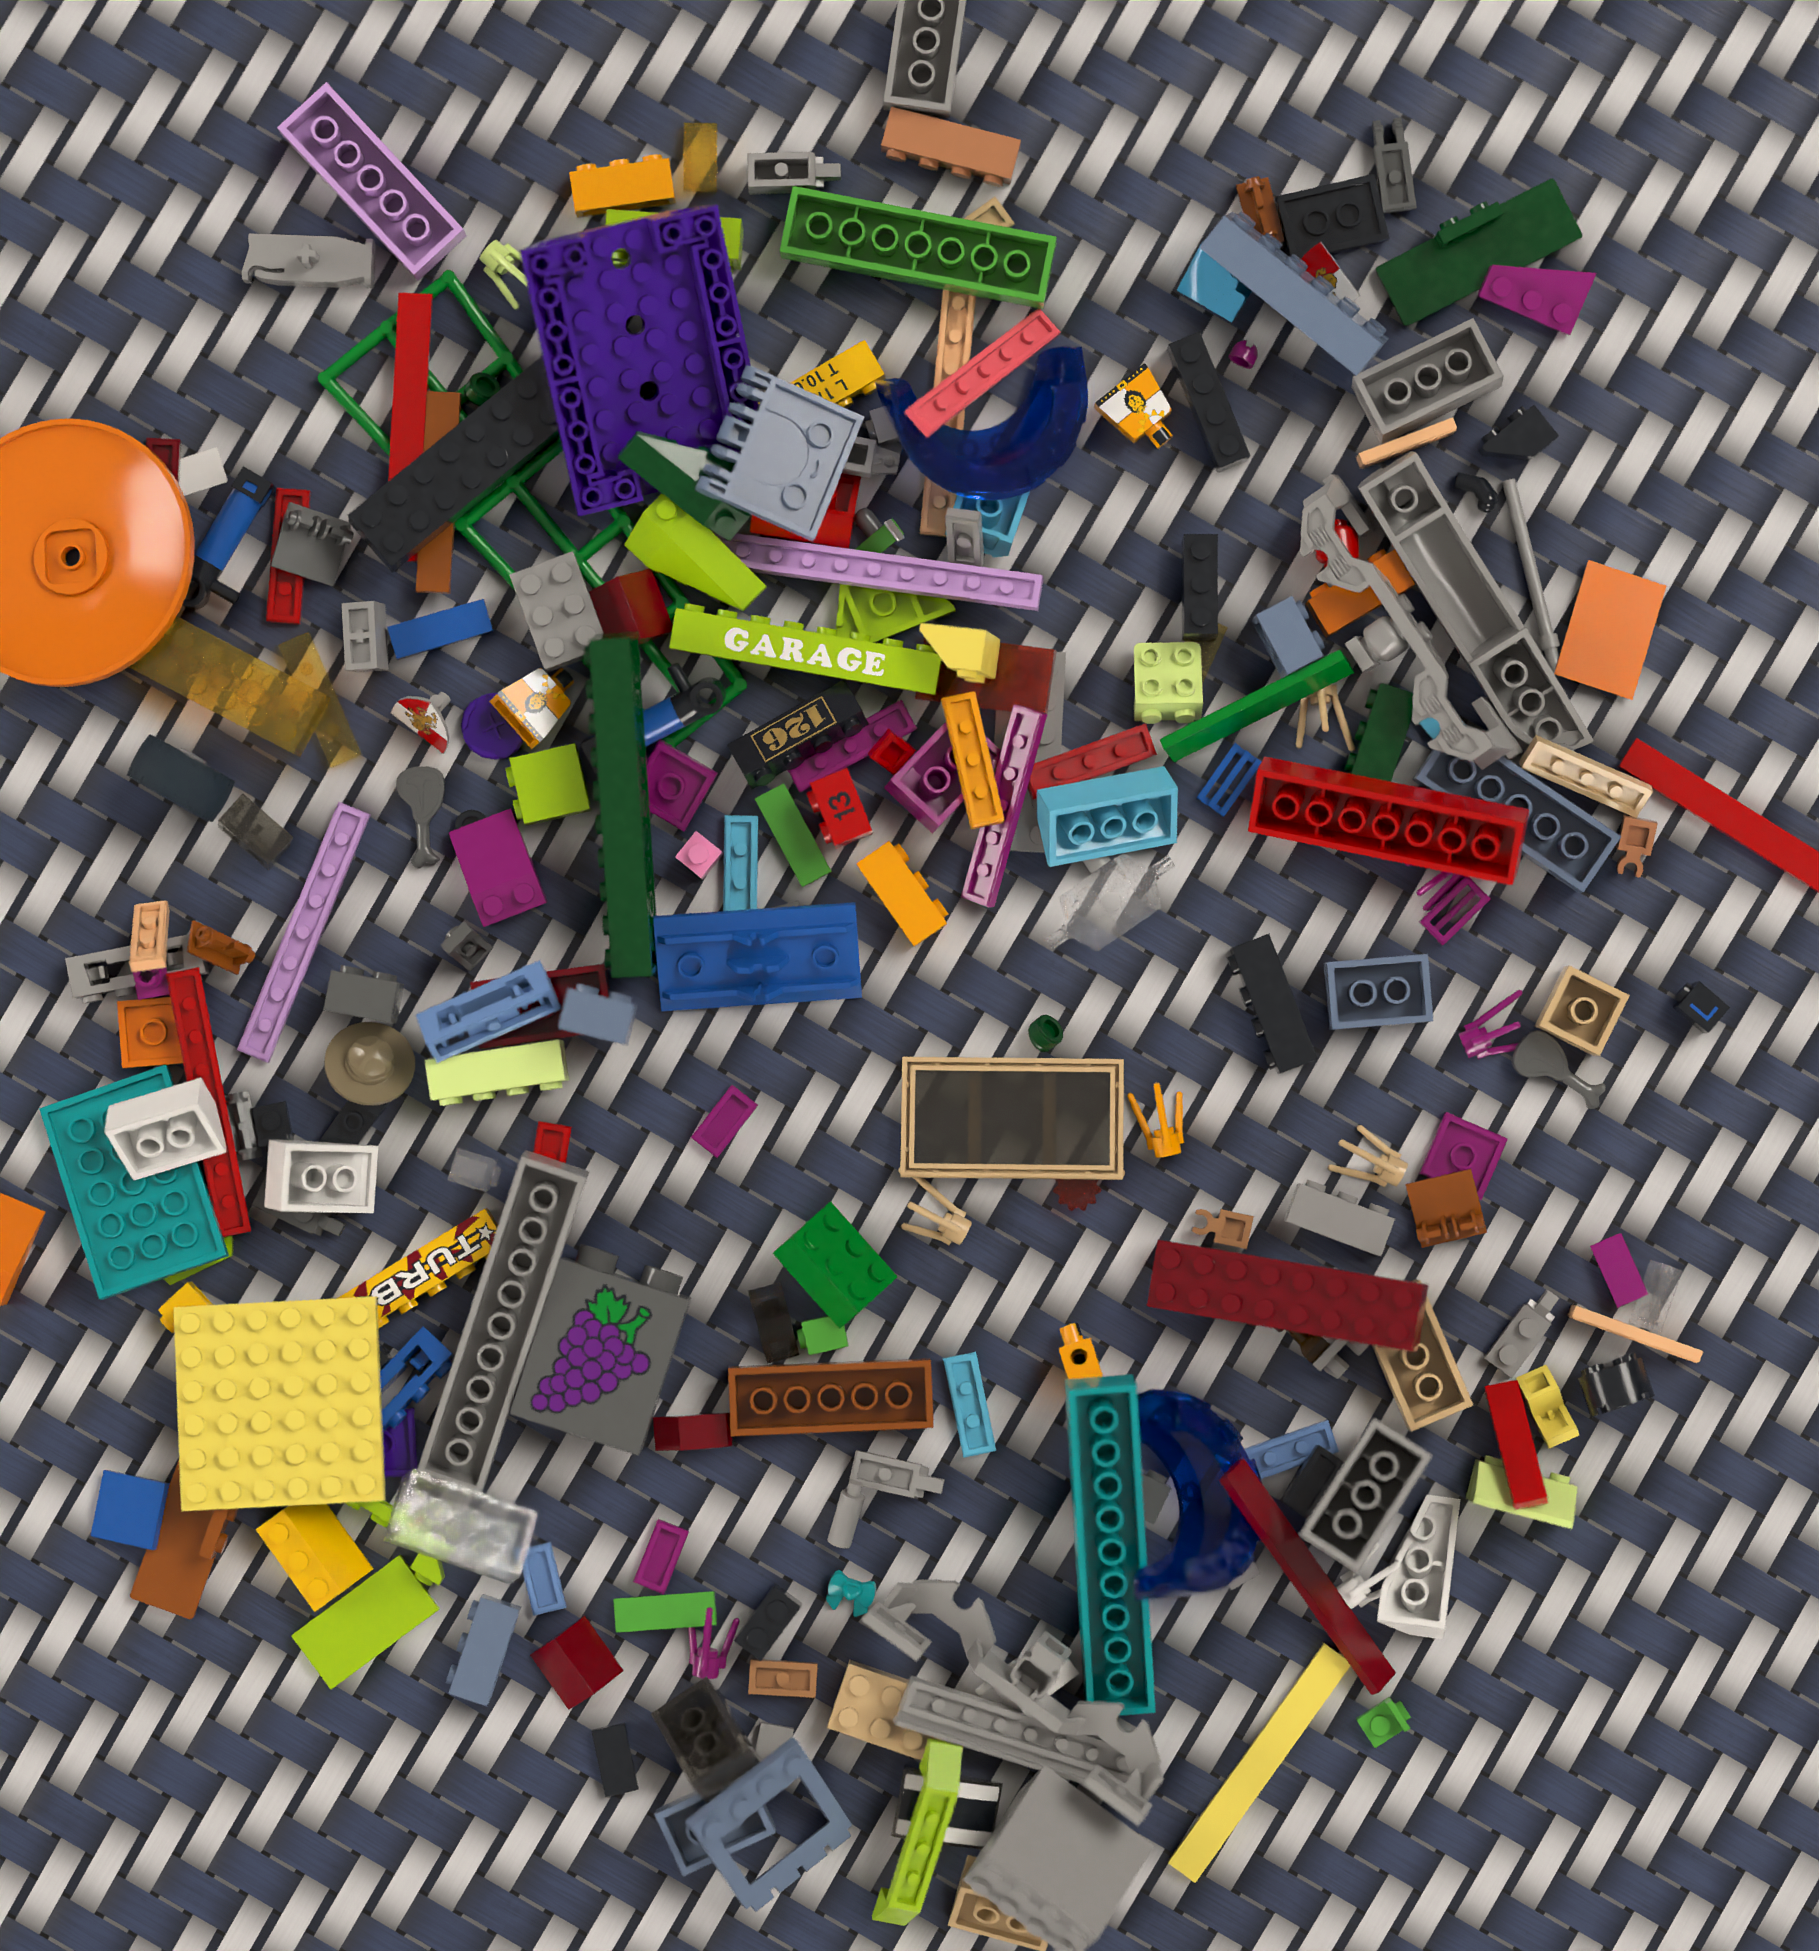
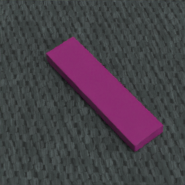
M902 699L866 718L869 724L863 727L855 736L843 738L834 743L828 751L816 753L804 760L799 767L788 770L799 793L810 788V782L843 770L868 757L867 753L888 728L901 738L916 731L917 727Z

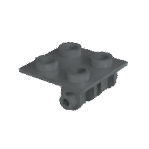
M288 502L270 566L334 587L346 543L350 544L353 539L354 532L350 531L351 524L333 516Z

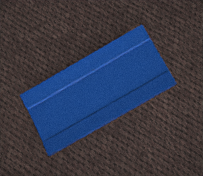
M855 902L653 916L661 1011L862 998Z

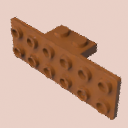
M179 1460L168 1489L157 1549H146L130 1597L187 1619H192L197 1611L217 1553L222 1554L229 1536L225 1534L229 1521L233 1522L239 1508L181 1511Z

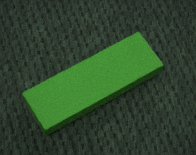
M784 783L755 798L802 888L832 872Z
M715 1591L613 1599L616 1633L704 1626L706 1609L708 1607L713 1609L712 1626L717 1625Z

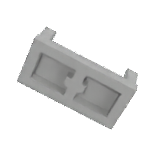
M376 601L342 603L345 670L365 672V670L389 671L385 604Z

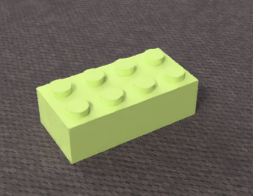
M563 1040L454 1055L436 1063L435 1059L425 1060L430 1099L439 1100L440 1106L463 1103L462 1097L473 1095V1101L496 1098L495 1092L506 1090L507 1096L529 1093V1086L540 1085V1091L563 1088L562 1081L569 1080Z

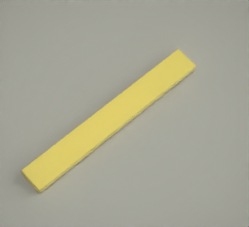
M1323 1643L1167 1861L1169 1865L1196 1883L1349 1669L1350 1664L1345 1657Z

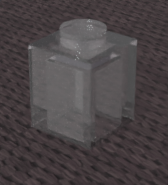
M457 1148L448 1181L489 1192L490 1186H497L502 1168L497 1167L499 1159L463 1148Z

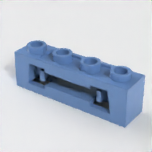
M539 960L471 991L464 992L439 1005L432 1006L416 1014L426 1045L436 1063L560 1010L561 1006L550 978ZM536 1000L541 1004V1006L522 1015L517 1010L520 1007L523 1010L528 1009V1004ZM468 1031L469 1038L449 1046V1038L456 1035L462 1038L464 1036L463 1032Z

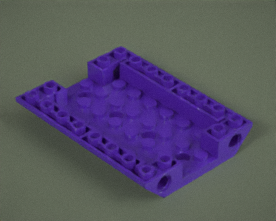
M718 205L670 210L546 239L519 250L577 516L644 501V495L660 492L618 459V454L637 431L676 440L678 445L698 449V446L709 448V452H711L713 445L725 447L736 453L740 452V449L732 448L719 442L716 437L725 416L736 418L751 425L752 421L744 420L729 412L730 403H739L754 411L757 410L759 403L741 396L736 391L738 384H747L741 380L745 367L751 366ZM617 249H625L628 253V262L621 268L614 267L611 262V256ZM638 315L642 319V328L635 334H629L625 323L630 316ZM646 381H652L656 385V394L651 399H642L639 393L641 385Z

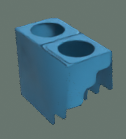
M1198 248L1177 289L1181 294L1230 322L1235 319L1252 293L1251 289L1200 248Z

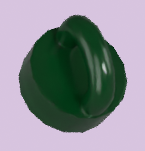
M478 372L473 374L467 382L464 394L473 404L481 406L500 391L501 388L494 377Z
M1041 1015L1029 1025L1028 1036L1036 1049L1041 1052H1047L1063 1040V1030L1055 1018L1049 1015Z

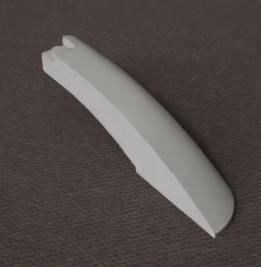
M1410 451L1385 468H1379L1358 485L1359 491L1448 637L1508 729L1529 745L1535 735L1570 750L1578 749L1593 742V738L1528 629L1523 625L1486 568L1418 454Z

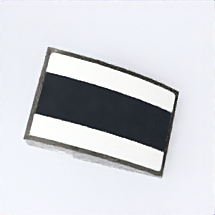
M903 1767L891 1831L892 1837L906 1839L924 1782L920 1769ZM960 1775L959 1794L942 1845L983 1849L995 1829L1003 1783Z

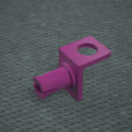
M167 965L165 968L133 972L138 1000L169 995L165 974L168 973Z

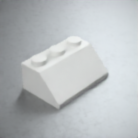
M202 1078L108 1106L104 1132L133 1180L226 1153L227 1147L216 1103Z

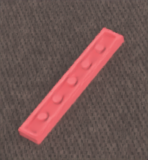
M1036 309L909 406L904 413L926 438L1052 342L1061 332L1041 309Z

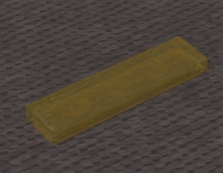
M306 632L279 644L280 651L330 767L334 768L362 756V752L311 633Z

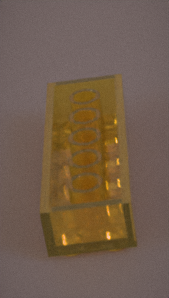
M177 616L161 640L146 655L129 666V668L298 757H301L332 699L317 689Z

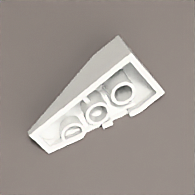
M1426 1495L1410 1531L1395 1558V1562H1400L1401 1567L1388 1575L1381 1587L1377 1622L1409 1635L1443 1639L1460 1499Z

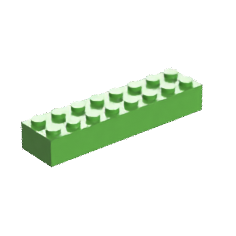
M792 186L779 252L781 259L1044 309L1057 237Z

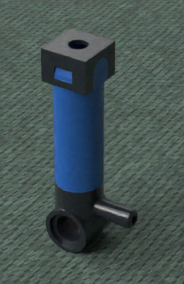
M244 466L231 485L233 490L194 554L190 584H198L199 594L193 600H184L182 606L187 609L198 610L204 607L209 601L210 592L231 604H235L240 597L239 592L218 579L261 506L265 507L276 488L273 483Z
M679 663L669 666L667 670L679 692L643 710L646 747L718 711L726 699V690L722 682L713 677H706L691 686ZM704 688L713 690L716 694V702L712 704L704 703L699 696L700 690ZM595 734L584 739L580 744L591 766V748L596 747ZM594 767L593 770L597 774L598 767Z

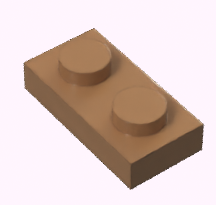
M750 1659L748 1694L816 1698L818 1663Z

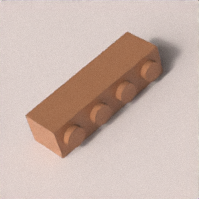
M891 106L881 144V152L887 153L886 157L891 160L905 162L906 158L919 161L918 165L929 170H938V167L951 169V174L954 176L970 179L971 175L984 178L983 182L988 185L1003 187V183L1011 184L1021 140Z

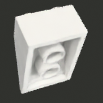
M269 1140L264 1207L278 1211L374 1213L378 1146L298 1140Z

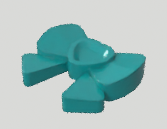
M838 1570L830 1579L826 1600L833 1610L838 1607L844 1596L847 1600H854L853 1616L857 1617L868 1612V1607L875 1598L876 1584L874 1581L860 1582L848 1578L842 1571Z

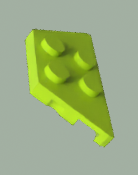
M840 584L836 636L850 638V632L870 635L869 642L877 643L884 638L920 626V623L925 624L956 610L954 605L945 598Z

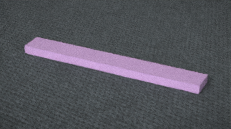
M338 802L237 1048L238 1051L267 1063L270 1062L367 826L370 814Z

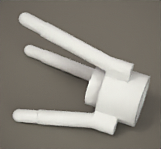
M1379 1543L1375 1545L1372 1552L1366 1559L1365 1563L1372 1557L1374 1552L1379 1548ZM1398 1561L1366 1581L1361 1575L1354 1578L1356 1573L1349 1570L1340 1576L1343 1583L1336 1588L1351 1609L1357 1605L1362 1608L1370 1601L1380 1598L1381 1589L1370 1593V1587L1400 1568L1401 1563Z

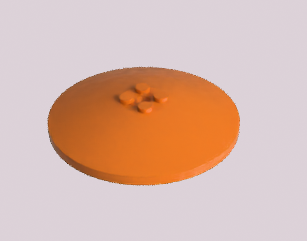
M53 419L21 427L0 438L1 673L24 682L50 687H72L100 681L123 671L146 655L161 640L178 615L188 592L194 564L195 540L189 507L179 484L165 463L152 450L123 431L90 420ZM72 549H78L80 553L78 563L68 566L65 560L67 553Z

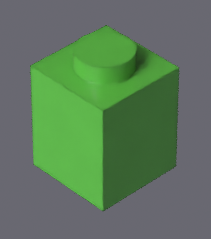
M828 1315L804 1320L801 1322L803 1328L797 1330L800 1348H807L809 1355L849 1346L845 1326L839 1329Z

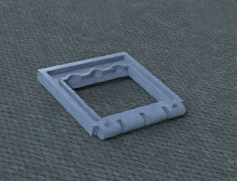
M791 1737L685 1821L740 1904L745 1909L751 1906L755 1912L774 1898L770 1891L775 1887L781 1893L801 1877L797 1871L800 1866L807 1872L825 1858L827 1853L823 1849L828 1845L833 1851L849 1839L851 1835L847 1829L852 1826L803 1748L794 1737ZM799 1777L828 1822L749 1884L720 1839Z

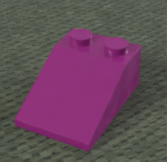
M946 722L884 787L932 834L964 801ZM986 737L994 769L998 764L1001 750Z
M511 808L448 832L483 927L548 902Z

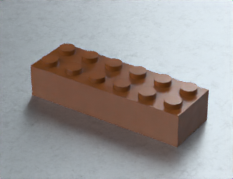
M931 1358L729 1366L731 1436L934 1428Z

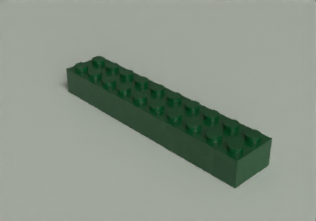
M638 632L600 633L589 640V645L584 646V660L586 666H591V679H587L586 691L588 700H593L594 708L593 713H589L590 734H595L596 747L591 748V763L593 768L598 767V781L593 783L594 800L600 801V814L596 815L597 835H602L603 841L602 848H598V865L600 869L604 868L605 882L600 883L601 901L607 902V915H603L602 918L604 936L609 935V949H605L606 969H611L612 978L652 976L657 970L653 916H657L639 637Z

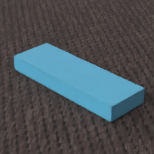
M724 815L723 911L757 909L758 816Z
M976 1351L943 1358L963 1458L996 1451Z

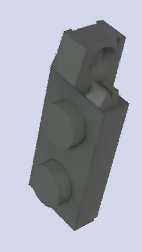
M265 1176L252 1206L310 1234L321 1236L323 1231L326 1230L341 1236L346 1223L332 1217V1212L278 1211L264 1207Z

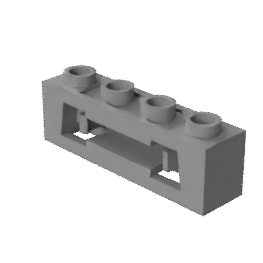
M189 935L168 938L167 950L183 947V951L167 953L168 966L184 965L182 969L172 971L167 969L168 973L199 967L201 975L209 974L207 961L187 953ZM131 946L65 958L72 998H82L83 1004L102 1001V994L115 992L116 997L136 994L133 974L110 978V983L95 985L94 981L109 978L107 966H99L92 969L89 967L90 964L107 962V964L111 965L130 962Z

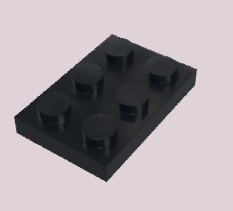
M1375 174L1276 197L1289 256L1295 254L1301 259L1319 242L1323 243L1330 254L1389 241L1390 239Z

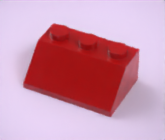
M841 474L813 541L754 515L751 516L750 532L764 536H775L799 542H811L849 549L861 476Z

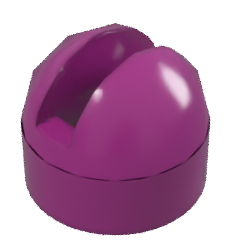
M1247 340L1237 342L1228 356L1229 359L1242 368L1252 369L1258 356L1256 345L1253 344L1250 348L1246 346Z

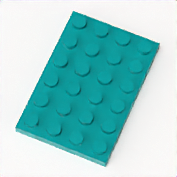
M163 1065L39 1108L100 1300L229 1256L199 1161L133 1180L104 1132L108 1106L175 1086L168 1065Z

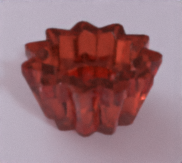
M1055 1179L1058 1185L1053 1189L1054 1193L1060 1195L1058 1203L1067 1204L1070 1211H1073L1076 1207L1085 1211L1087 1204H1096L1095 1195L1101 1192V1188L1096 1185L1099 1180Z

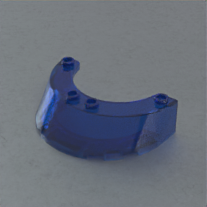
M1064 345L1042 351L1036 359L1032 385L1023 403L1004 421L981 430H960L944 424L926 438L904 413L909 406L918 400L911 385L901 378L875 381L881 404L913 464L923 475L941 488L956 495L978 500L1008 499L1029 492L1046 482L1047 478L1065 464L1077 446L1076 441L1082 424H1085L1088 409L1087 377L1082 347Z
M1149 1389L1137 1394L1140 1442L1158 1456L1170 1474L1178 1498L1179 1524L1175 1540L1169 1551L1159 1561L1152 1565L1141 1567L1136 1571L1133 1581L1135 1601H1149L1206 1593L1224 1588L1247 1571L1255 1559L1253 1553L1257 1542L1262 1540L1227 1493L1219 1479L1237 1460L1244 1458L1262 1483L1255 1459H1249L1241 1444L1244 1438L1227 1418L1222 1420L1210 1409L1211 1405L1195 1396L1174 1391Z

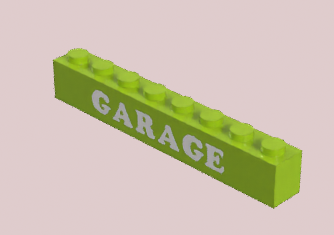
M685 603L684 609L676 608L669 646L672 650L936 695L942 659L934 648L929 645L917 644L916 650L903 648V641L884 638L883 644L869 642L870 635L850 632V638L836 636V629L817 626L816 632L803 630L804 624L784 621L783 627L770 625L771 618L751 615L750 621L737 619L738 612L718 609L717 615L704 613V606Z

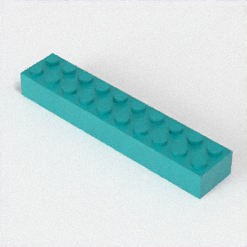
M1132 1374L1065 1379L1084 1701L1120 1702L1125 1707L1119 1716L1155 1713L1137 1385Z

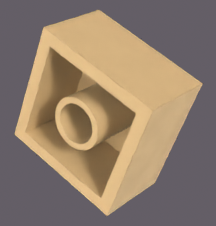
M1570 965L1564 966L1534 1027L1593 1056H1600L1630 995Z

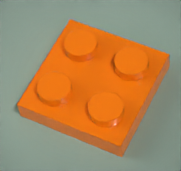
M170 997L117 1001L122 1068L183 1064Z

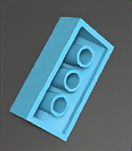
M1165 766L1037 789V821L1049 867L1177 843L1178 787Z

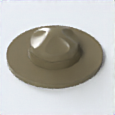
M361 1022L344 1028L334 1036L325 1053L324 1068L331 1086L345 1099L361 1105H380L396 1099L409 1087L415 1072V1056L407 1039L394 1028L376 1022Z

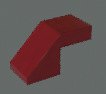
M730 1413L653 1417L655 1451H681L732 1446Z

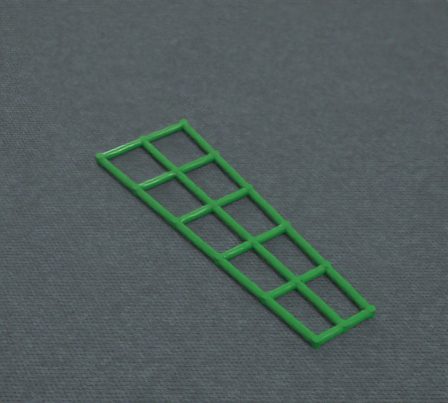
M452 270L444 271L439 278L420 292V294H432L433 299L447 287L453 293L498 356L494 362L480 373H486L495 378L507 369L514 379L524 371ZM397 312L386 321H383L379 327L318 375L320 384L389 457L390 438L335 379L385 338L390 341L394 348L396 347ZM429 369L428 389L434 392H448ZM466 384L457 391L462 394L461 405L468 400L464 394ZM462 408L460 422L468 417ZM560 436L516 473H513L472 509L457 519L454 524L456 529L513 589L514 586L510 574L515 573V571L472 526L512 492L564 554L573 551L583 578L592 589L605 582L587 560L621 532L628 538L635 527L621 506L607 509L615 521L581 549L578 550L523 484L563 451ZM653 571L654 576L673 601L666 608L672 621L675 617L676 608L684 609L685 603H691L673 578ZM652 640L640 644L639 647L651 659L673 688L679 692L667 670L672 664ZM713 657L731 682V685L725 689L726 699L720 709L714 714L707 715L661 740L676 747L747 689L746 680L730 659ZM716 697L712 699L708 704L715 703Z

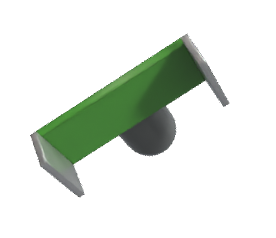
M862 508L856 512L855 522L867 539L854 550L882 553L895 541L898 542L905 538L903 531L893 518L885 521L884 525H882L870 509Z

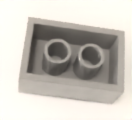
M573 551L510 574L545 671L549 673L584 660V646L589 645V640L592 637L604 632Z

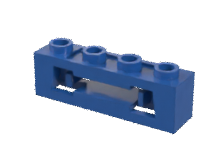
M424 1326L380 1371L382 1395L408 1368L405 1363L419 1348L422 1349L421 1352L409 1363L421 1372L424 1366L430 1360L432 1361V1364L419 1377L415 1375L382 1410L383 1432L389 1426L393 1429L397 1427L407 1416L404 1410L411 1402L414 1401L418 1404L429 1393L431 1389L428 1387V1384L436 1376L441 1379L451 1370L453 1364L451 1360L455 1355Z

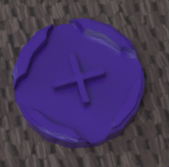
M497 693L482 695L470 702L463 713L461 722L463 739L470 750L482 758L491 760L510 757L519 751L524 743V740L489 702Z

